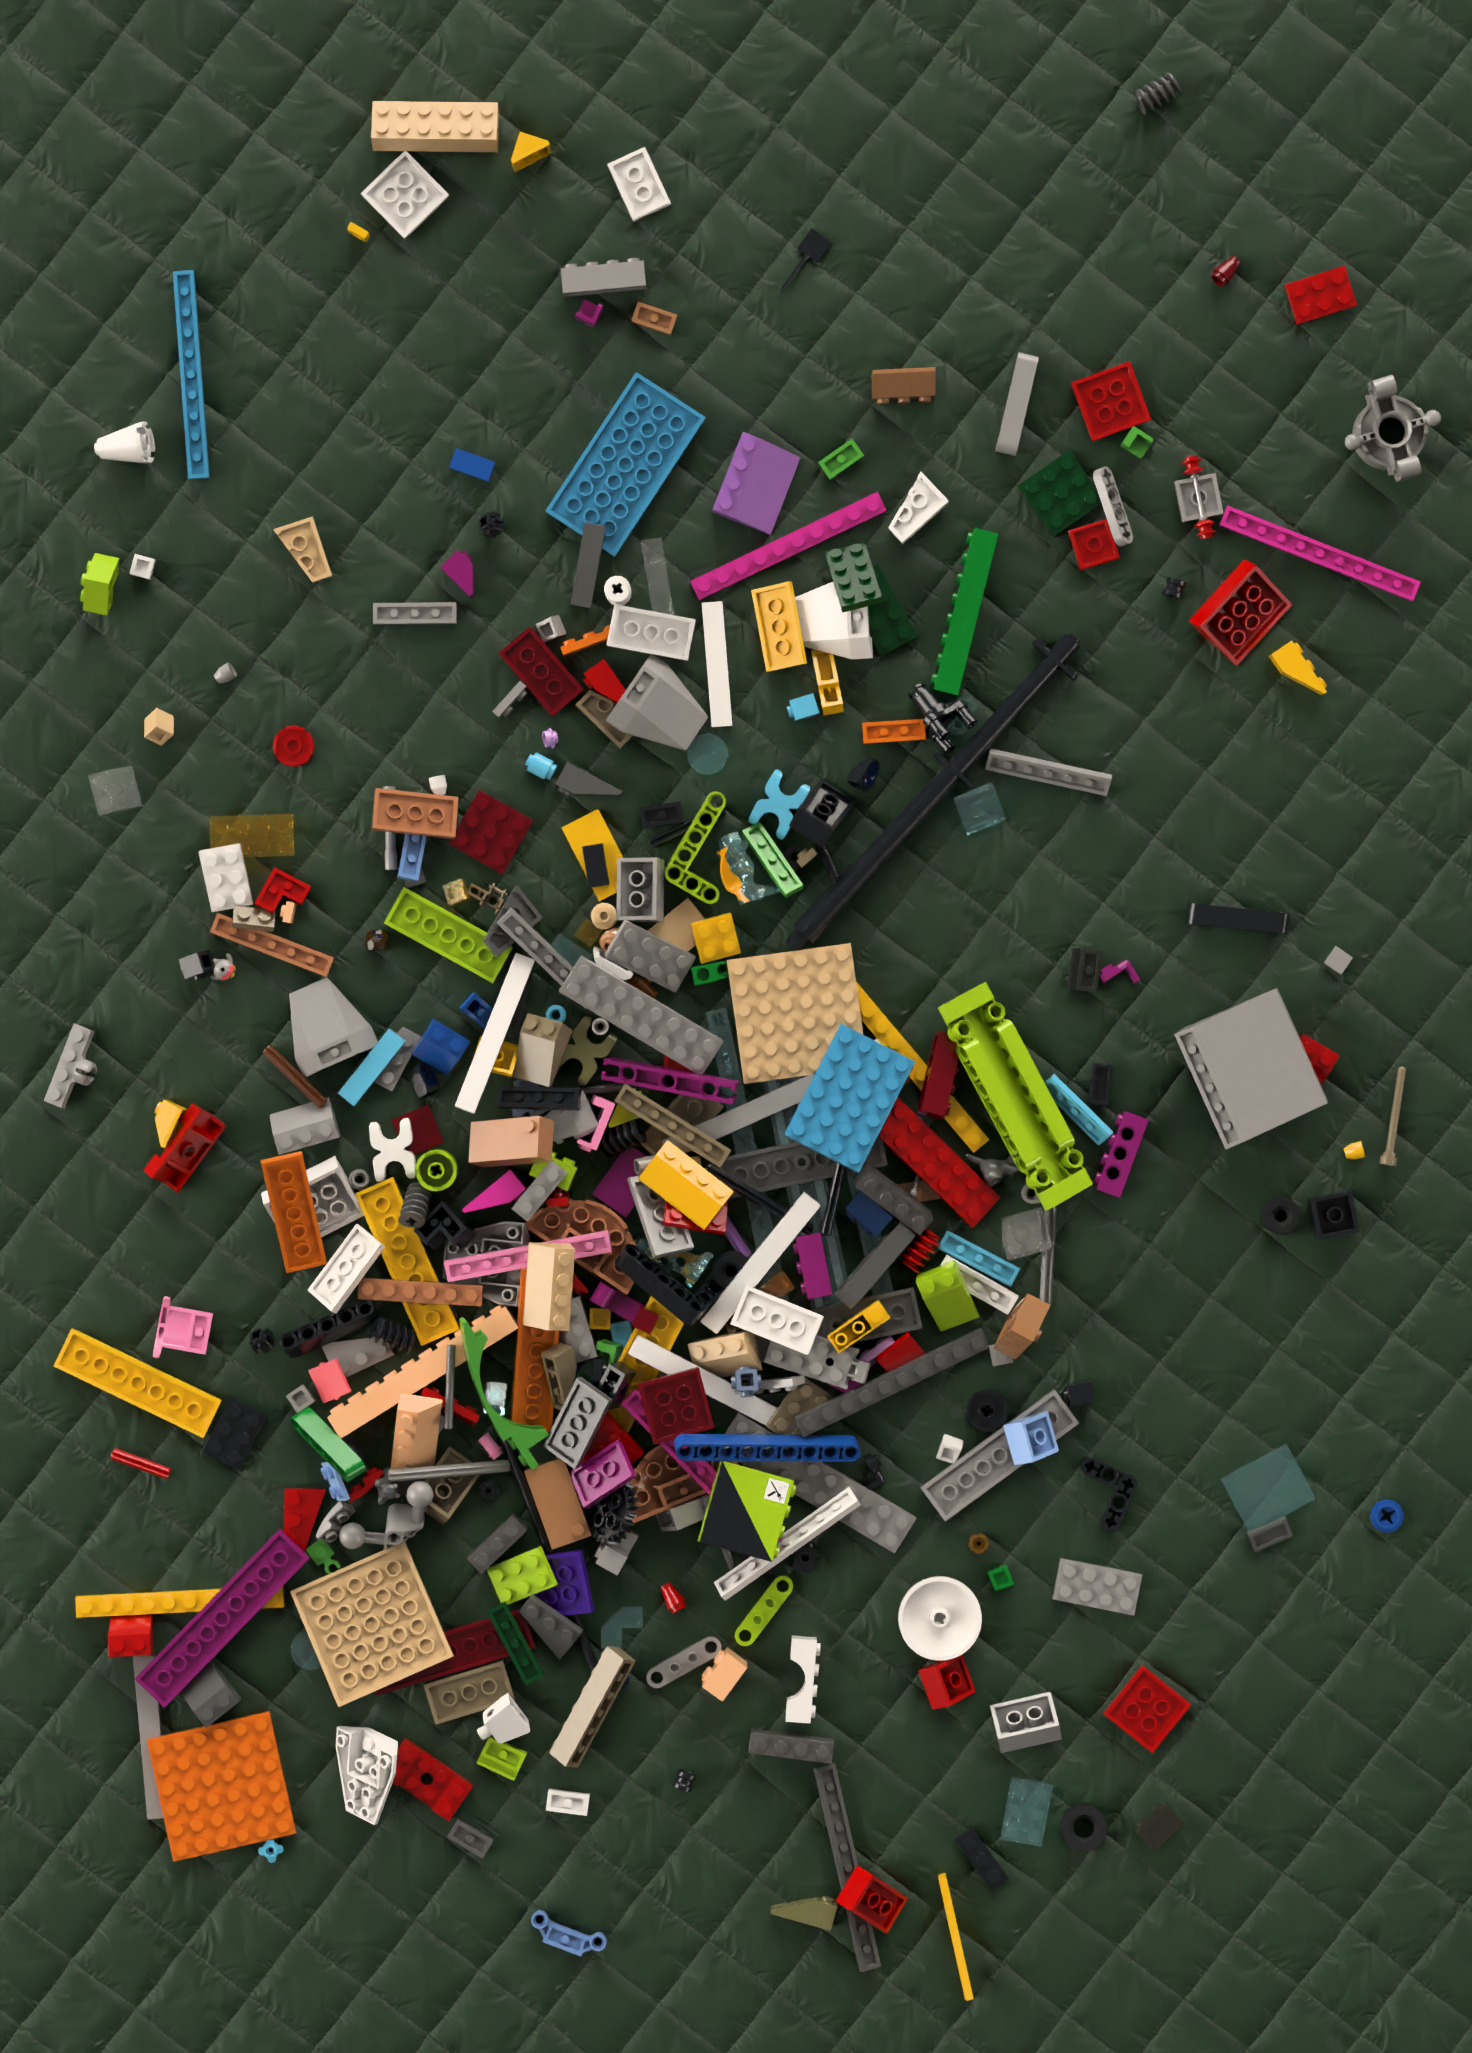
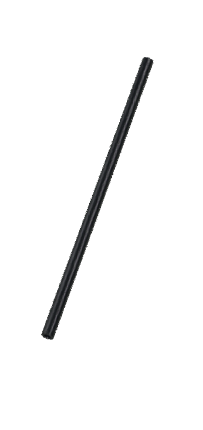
M499 1409V1410H496V1412H498L500 1415H502V1412H501L500 1409ZM501 1439L544 1553H555V1550L551 1548L517 1451L512 1449L507 1440L503 1441ZM569 1615L570 1620L583 1629L577 1639L589 1670L592 1672L598 1662L580 1615Z

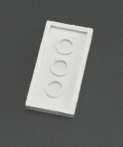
M614 604L607 646L688 661L696 620Z
M356 1224L309 1287L308 1291L331 1312L336 1314L385 1246L361 1225Z
M746 1285L730 1324L809 1356L824 1316Z

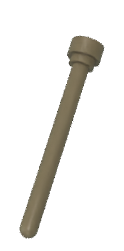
M1403 1066L1399 1067L1397 1071L1386 1151L1383 1152V1156H1380L1379 1164L1396 1166L1397 1163L1394 1148L1406 1069Z

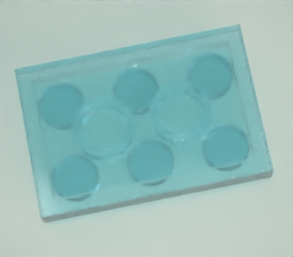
M1011 1777L1000 1836L1001 1840L1042 1847L1052 1784Z

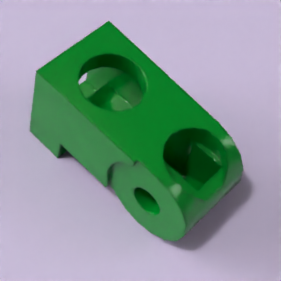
M727 961L691 967L690 974L693 986L729 978Z

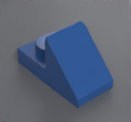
M473 992L460 1006L462 1011L481 1027L486 1028L493 1008L479 995Z

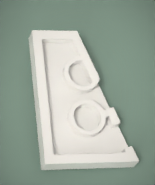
M920 472L915 484L911 487L907 498L888 528L904 544L941 511L949 501Z

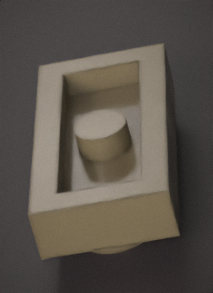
M234 905L232 927L274 931L275 912L272 914L261 908Z

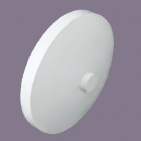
M934 1576L919 1581L908 1590L899 1607L898 1622L903 1639L914 1652L927 1659L942 1661L962 1655L974 1644L980 1633L982 1614L976 1596L965 1584L954 1578Z

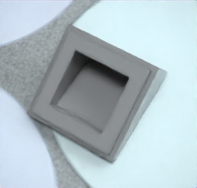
M559 615L549 617L535 624L544 643L566 635Z

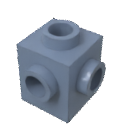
M750 1366L739 1367V1370H736L734 1376L731 1377V1388L735 1389L736 1394H741V1397H753V1393H757L758 1388L761 1387V1375H757V1369H751ZM747 1380L749 1386H742V1381Z

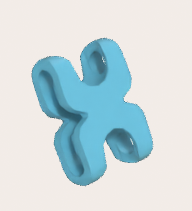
M776 769L765 786V793L769 799L757 801L748 822L756 824L764 814H775L780 822L776 836L782 840L789 831V824L793 819V815L789 810H797L806 799L810 786L804 784L800 786L794 795H784L779 788L782 772Z

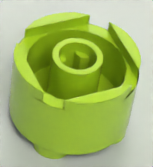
M433 1149L424 1153L418 1159L415 1171L419 1183L425 1189L442 1191L449 1188L456 1181L459 1167L451 1153L442 1149ZM440 1165L442 1174L434 1175L432 1167Z

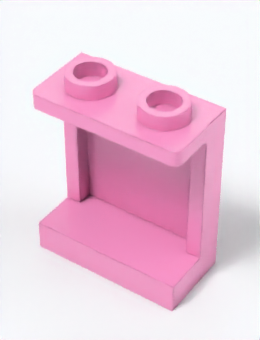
M593 1094L591 1103L601 1107L597 1117V1128L591 1133L589 1140L575 1139L578 1147L588 1152H591L592 1149L597 1151L615 1106L614 1102Z

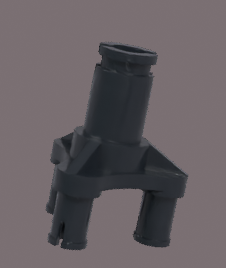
M919 683L913 687L917 693L914 694L912 691H909L908 697L912 699L913 703L925 716L923 724L929 729L928 737L934 743L936 742L945 755L950 754L956 746L947 737L951 734L947 730L948 725L958 717L967 729H971L977 724L978 720L967 709L968 706L963 700L941 703L930 689L926 688L925 683Z

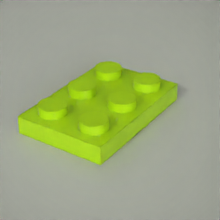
M542 1546L489 1566L486 1569L500 1602L506 1601L507 1605L558 1584Z

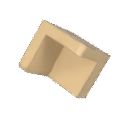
M156 708L145 718L144 738L162 746L174 735L173 715Z

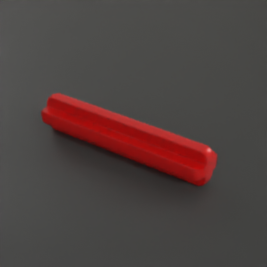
M117 1448L111 1454L112 1460L167 1479L171 1472L169 1467Z

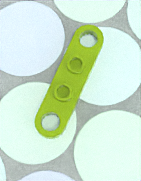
M779 1575L773 1580L736 1629L735 1640L739 1645H751L793 1590V1582L788 1576ZM780 1580H785L789 1584L788 1589L784 1592L777 1588V1583ZM742 1630H748L751 1633V1638L748 1641L740 1639L739 1633Z

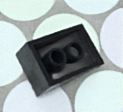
M821 779L799 806L789 826L795 829L796 832L811 839L814 843L825 847L857 800Z

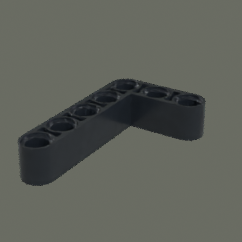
M626 1244L615 1259L616 1266L687 1325L695 1324L723 1292V1288L716 1281L709 1280L693 1295L633 1244Z

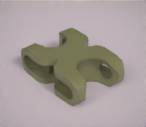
M585 1016L574 1029L572 1038L575 1045L567 1044L559 1065L560 1068L570 1058L578 1059L583 1066L582 1073L578 1078V1083L582 1087L590 1081L598 1069V1064L594 1058L606 1057L618 1039L613 1034L609 1035L601 1044L591 1043L587 1037L588 1029L592 1024L589 1016Z

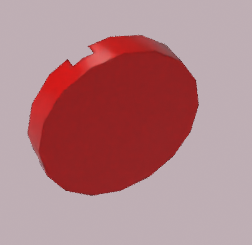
M296 725L286 726L280 730L273 741L275 756L281 763L290 767H298L307 763L313 756L315 749L311 734L303 727Z

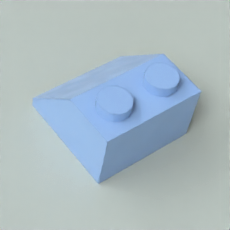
M1048 1411L1020 1418L1003 1425L1014 1465L1032 1463L1059 1451Z

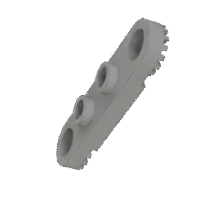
M708 1636L652 1667L647 1672V1683L653 1688H661L713 1659L721 1650L720 1640L714 1636ZM709 1641L717 1644L716 1651L712 1653L705 1649V1645ZM660 1672L663 1676L662 1681L654 1683L651 1680V1674Z

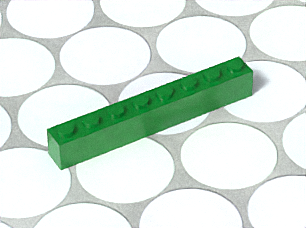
M974 528L973 532H968L966 544L969 545L967 553L963 552L961 564L964 565L962 573L958 572L956 585H959L957 593L953 592L951 605H954L952 613L948 612L945 625H949L947 633H943L940 644L944 646L942 654L938 653L935 664L939 666L937 674L933 673L930 684L934 686L933 691L955 697L959 694L998 533Z

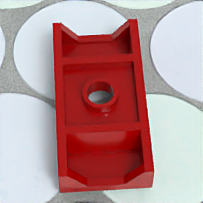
M193 1103L180 1119L184 1125L161 1156L155 1154L143 1170L152 1179L155 1180L156 1178L177 1193H179L227 1127L219 1118ZM188 1147H190V1150L187 1153H184L185 1150Z
M404 1738L398 1747L396 1774L392 1783L396 1786H401L449 1822L472 1789L473 1784L407 1738ZM425 1773L431 1774L433 1777L432 1783H423L421 1776Z

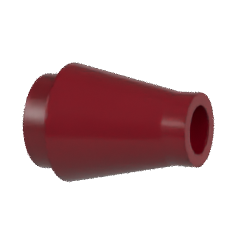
M1231 256L1213 270L1211 279L1220 287L1228 285L1237 268L1241 265L1240 261L1235 256Z

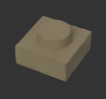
M805 848L797 855L799 859L796 863L802 868L817 856V853L813 848L810 850Z

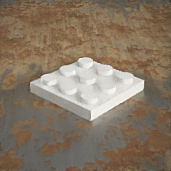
M404 151L361 193L372 207L404 239L449 197V194L407 151Z

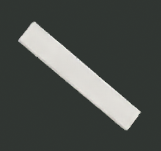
M722 601L702 603L711 726L712 728L732 726L723 603Z

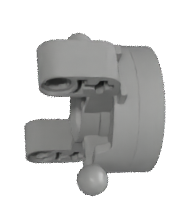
M1393 375L1370 381L1368 384L1369 395L1365 396L1367 406L1357 416L1352 434L1345 438L1346 448L1356 450L1359 457L1371 467L1387 470L1389 476L1394 475L1396 482L1420 475L1422 471L1417 455L1425 444L1428 435V425L1436 426L1440 423V413L1436 410H1430L1424 414L1422 409L1411 401L1396 396L1397 385ZM1387 418L1398 419L1404 426V438L1397 444L1386 443L1379 435L1380 423Z

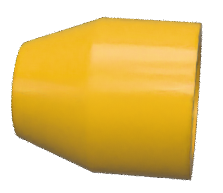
M1361 1141L1351 1143L1344 1148L1347 1159L1365 1157Z

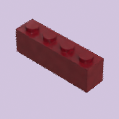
M939 1031L934 1035L916 1112L917 1114L939 1120L949 1114L951 1103L948 1102L950 1095L952 1096L955 1090L954 1076H957L960 1069L959 1057L956 1052L957 1044L950 1040L947 1032Z

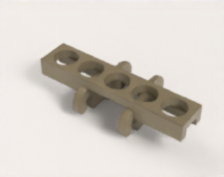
M471 883L467 894L480 900V906L486 903L495 908V914H498L502 904L506 902L502 898L507 896V889L503 891L495 887V883H493V885H489L490 890L488 892ZM473 887L479 890L477 895L471 893ZM492 890L501 894L500 898L491 894ZM484 892L485 894L480 898V894ZM491 897H495L497 899V903L495 905H491L489 903V899Z

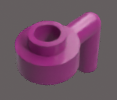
M1124 960L1114 967L1112 964H1109L1101 969L1102 974L1099 975L1104 983L1125 970L1133 984L1141 980L1128 960Z

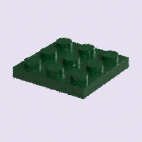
M1070 450L1018 485L1052 537L1102 504L1096 487Z

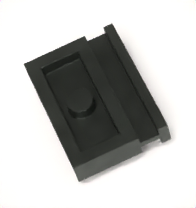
M1072 947L1067 989L1097 993L1103 951Z

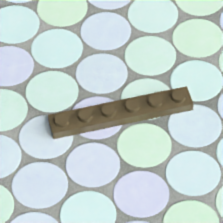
M627 1084L623 1086L614 1102L720 1168L731 1152L729 1148Z

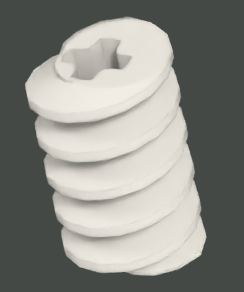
M613 576L606 581L604 592L607 600L612 605H625L631 598L629 582L621 576ZM621 587L622 593L618 592L615 595L614 588L619 589Z

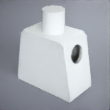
M507 1693L483 1712L484 1726L477 1729L482 1740L493 1735L496 1741L502 1744L529 1733L530 1725L528 1718L509 1693Z

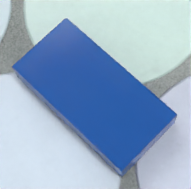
M456 448L449 468L489 482L495 462Z

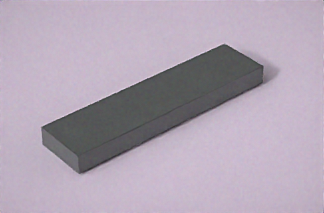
M589 522L584 524L570 605L592 608L606 530L604 525Z

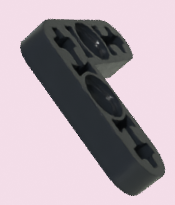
M1085 1457L1080 1464L1081 1471L1086 1476L1114 1488L1101 1517V1525L1107 1531H1115L1120 1526L1136 1491L1137 1480L1131 1474L1094 1457ZM1093 1461V1465L1096 1468H1100V1465H1103L1099 1472V1477L1095 1476L1097 1474L1095 1470L1090 1469L1087 1472V1468L1084 1466L1085 1463ZM1107 1469L1114 1471L1115 1475L1111 1481H1106L1103 1478V1473ZM1130 1478L1133 1486L1126 1489V1493L1129 1496L1126 1497L1122 1493H1117L1118 1489L1123 1491L1125 1487L1122 1483L1123 1480L1127 1481ZM1116 1497L1124 1498L1125 1504L1122 1508L1114 1507L1113 1501ZM1112 1508L1115 1512H1119L1120 1516L1115 1514L1113 1518L1116 1522L1115 1525L1111 1524L1110 1527H1107L1105 1519L1111 1518L1112 1512L1109 1509Z

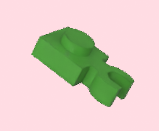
M317 1540L306 1549L318 1566L324 1563L327 1574L333 1573L329 1568L331 1564L336 1565L338 1569L341 1568L340 1562L331 1557L335 1554V1551L329 1543Z

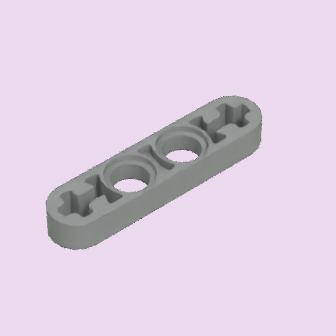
M1104 466L1094 471L1093 479L1113 539L1118 546L1122 547L1133 541V533L1113 474L1108 467Z

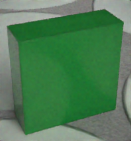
M1007 1564L987 1571L995 1592L1014 1585Z

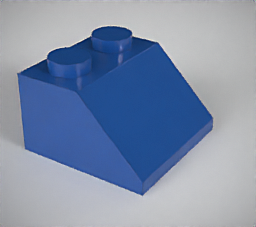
M432 1019L411 1054L443 1074L448 1075L460 1060L471 1041Z

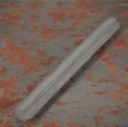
M497 1460L388 1470V1480L394 1482L509 1472L510 1461Z

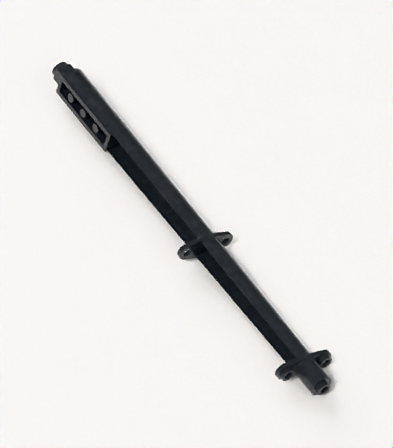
M1072 633L1070 635L1064 634L1050 651L1046 649L1048 646L1040 638L1034 640L1032 645L1046 657L949 761L935 750L931 752L932 756L944 767L853 865L849 864L840 873V878L834 880L836 883L832 882L793 925L796 930L786 940L795 951L802 950L809 941L812 944L817 942L960 781L973 792L976 790V787L965 776L1059 670L1071 680L1075 681L1079 673L1072 666L1069 665L1068 668L1065 666L1070 658L1080 649V641Z

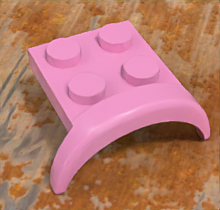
M165 1296L160 1312L153 1357L159 1358L163 1347L206 1355L213 1313L171 1306V1298Z

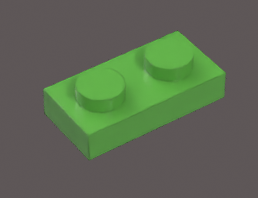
M851 439L819 461L818 464L829 480H831L863 458L864 454L854 440Z

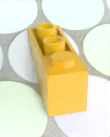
M1290 641L1269 656L1280 674L1320 695L1327 692L1325 689L1327 687L1326 683L1321 677L1317 678L1313 672L1315 670L1310 660L1306 661L1302 656L1303 650L1297 642L1294 644L1293 641Z
M877 1299L827 1335V1338L839 1354L889 1320L890 1316Z

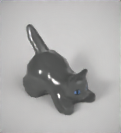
M970 1154L965 1155L970 1162L980 1165L983 1180L991 1187L998 1185L1003 1177L1014 1178L1023 1174L1017 1168L1011 1155L1005 1160H984Z
M391 1466L384 1468L383 1478L376 1479L375 1487L379 1493L378 1504L382 1505L388 1499L400 1498L411 1484L422 1479L390 1482L388 1480V1470L391 1469Z

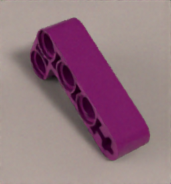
M603 1281L599 1282L590 1298L595 1304L609 1309L633 1323L640 1307H646L643 1303L629 1295L623 1294Z

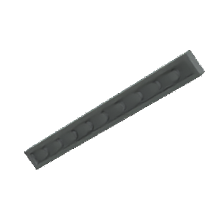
M978 1328L795 1416V1421L802 1436L806 1437L988 1349L989 1345L982 1329Z
M831 1763L814 1768V1773L842 1891L858 1865L836 1764ZM846 1909L859 1971L865 1972L881 1967L872 1925Z

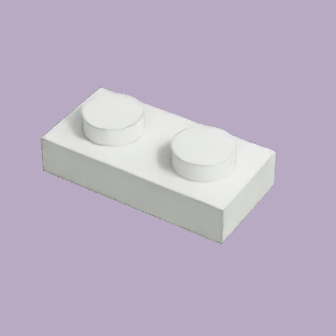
M549 1788L546 1811L587 1816L590 1794Z

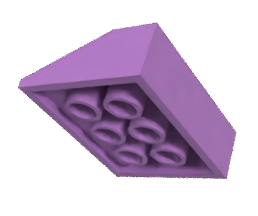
M743 432L712 509L713 513L771 535L801 457Z

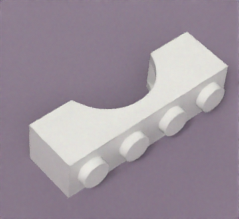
M792 1635L790 1659L801 1666L805 1674V1681L799 1692L787 1697L786 1722L811 1724V1718H815L816 1705H812V1698L817 1697V1685H814V1676L818 1677L819 1664H815L816 1656H820L821 1643H817V1637Z

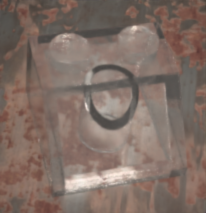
M132 766L88 775L99 816L104 817L142 806Z
M1041 1207L1002 1218V1242L1008 1261L1047 1251L1053 1247Z

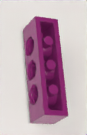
M1126 1111L1118 1114L1115 1125L1118 1127L1115 1134L1112 1133L1109 1137L1107 1144L1110 1145L1108 1153L1104 1152L1100 1162L1103 1165L1101 1173L1097 1172L1093 1184L1096 1185L1095 1189L1119 1198L1121 1197L1149 1121L1148 1119ZM1125 1128H1129L1132 1131V1137L1129 1140L1122 1138L1121 1133ZM1117 1148L1124 1149V1158H1115L1114 1152ZM1111 1167H1115L1118 1170V1175L1114 1179H1110L1107 1176V1171Z

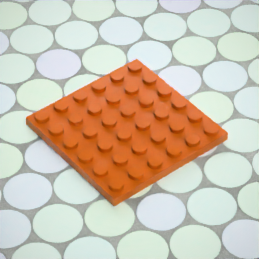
M270 1711L213 1723L207 1728L200 1726L147 1739L173 1862L296 1834Z

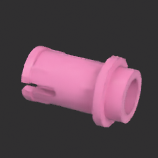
M489 1433L478 1440L488 1452L489 1458L492 1457L495 1460L503 1453L501 1450L502 1446L499 1447Z

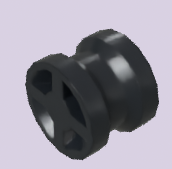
M1167 577V586L1163 589L1162 594L1182 600V590L1186 587L1187 583Z
M678 1769L676 1772L677 1779L673 1781L672 1785L680 1790L691 1792L693 1788L692 1782L696 1780L697 1775L684 1769Z

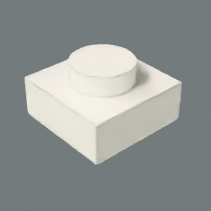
M135 554L129 574L151 580L156 560Z

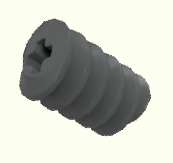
M1167 72L1165 79L1160 76L1157 82L1151 81L1150 86L1144 85L1143 91L1137 89L1135 98L1142 113L1147 115V107L1154 111V103L1161 107V99L1168 103V95L1175 99V92L1178 91L1182 95V91L1175 77Z
M418 1182L412 1183L407 1187L399 1217V1223L405 1227L420 1228L425 1224L432 1194Z

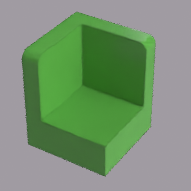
M1133 426L1120 446L1141 459L1154 439Z
M607 1339L597 1341L596 1350L600 1351L598 1358L603 1359V1364L608 1366L610 1363L618 1362L623 1344Z

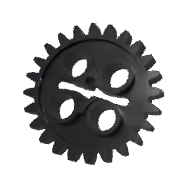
M630 1481L590 1507L593 1509V1512L589 1514L592 1517L589 1524L593 1525L590 1531L594 1532L593 1538H597V1542L615 1546L616 1543H621V1538L626 1539V1532H631L629 1527L630 1525L634 1526L632 1520L637 1517L634 1511L638 1509V1506H635L638 1498H634L637 1491L633 1490L634 1485H631Z

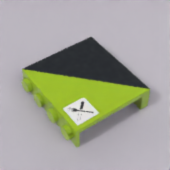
M720 1461L698 1541L772 1562L773 1558L776 1559L778 1556V1539L782 1538L785 1526L782 1525L784 1517L788 1518L791 1508L788 1505L789 1499L794 1497L796 1485H793L794 1480L730 1462Z

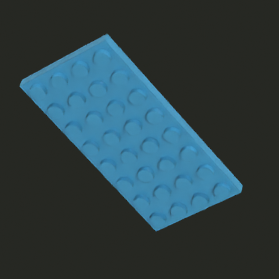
M636 372L545 512L581 536H583L585 522L606 526L602 549L616 557L706 417Z

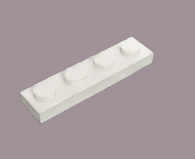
M946 1254L940 1266L955 1259ZM956 1260L969 1293L1008 1315L1019 1295Z

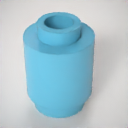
M537 752L535 755L530 754L525 763L528 766L527 771L544 780L545 778L551 780L557 768V765L553 764L554 761Z

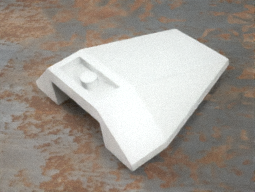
M833 582L795 597L804 647L849 659L873 658L872 637H870L868 606L842 613Z
M337 1727L336 1752L346 1811L373 1825H376L379 1821L396 1774L398 1741L368 1727Z

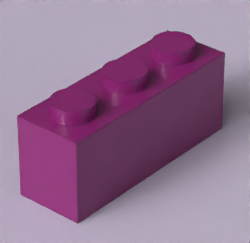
M820 1232L796 1236V1241L792 1242L794 1254H799L800 1262L796 1264L798 1274H803L804 1282L800 1283L802 1294L807 1295L808 1299L832 1295Z

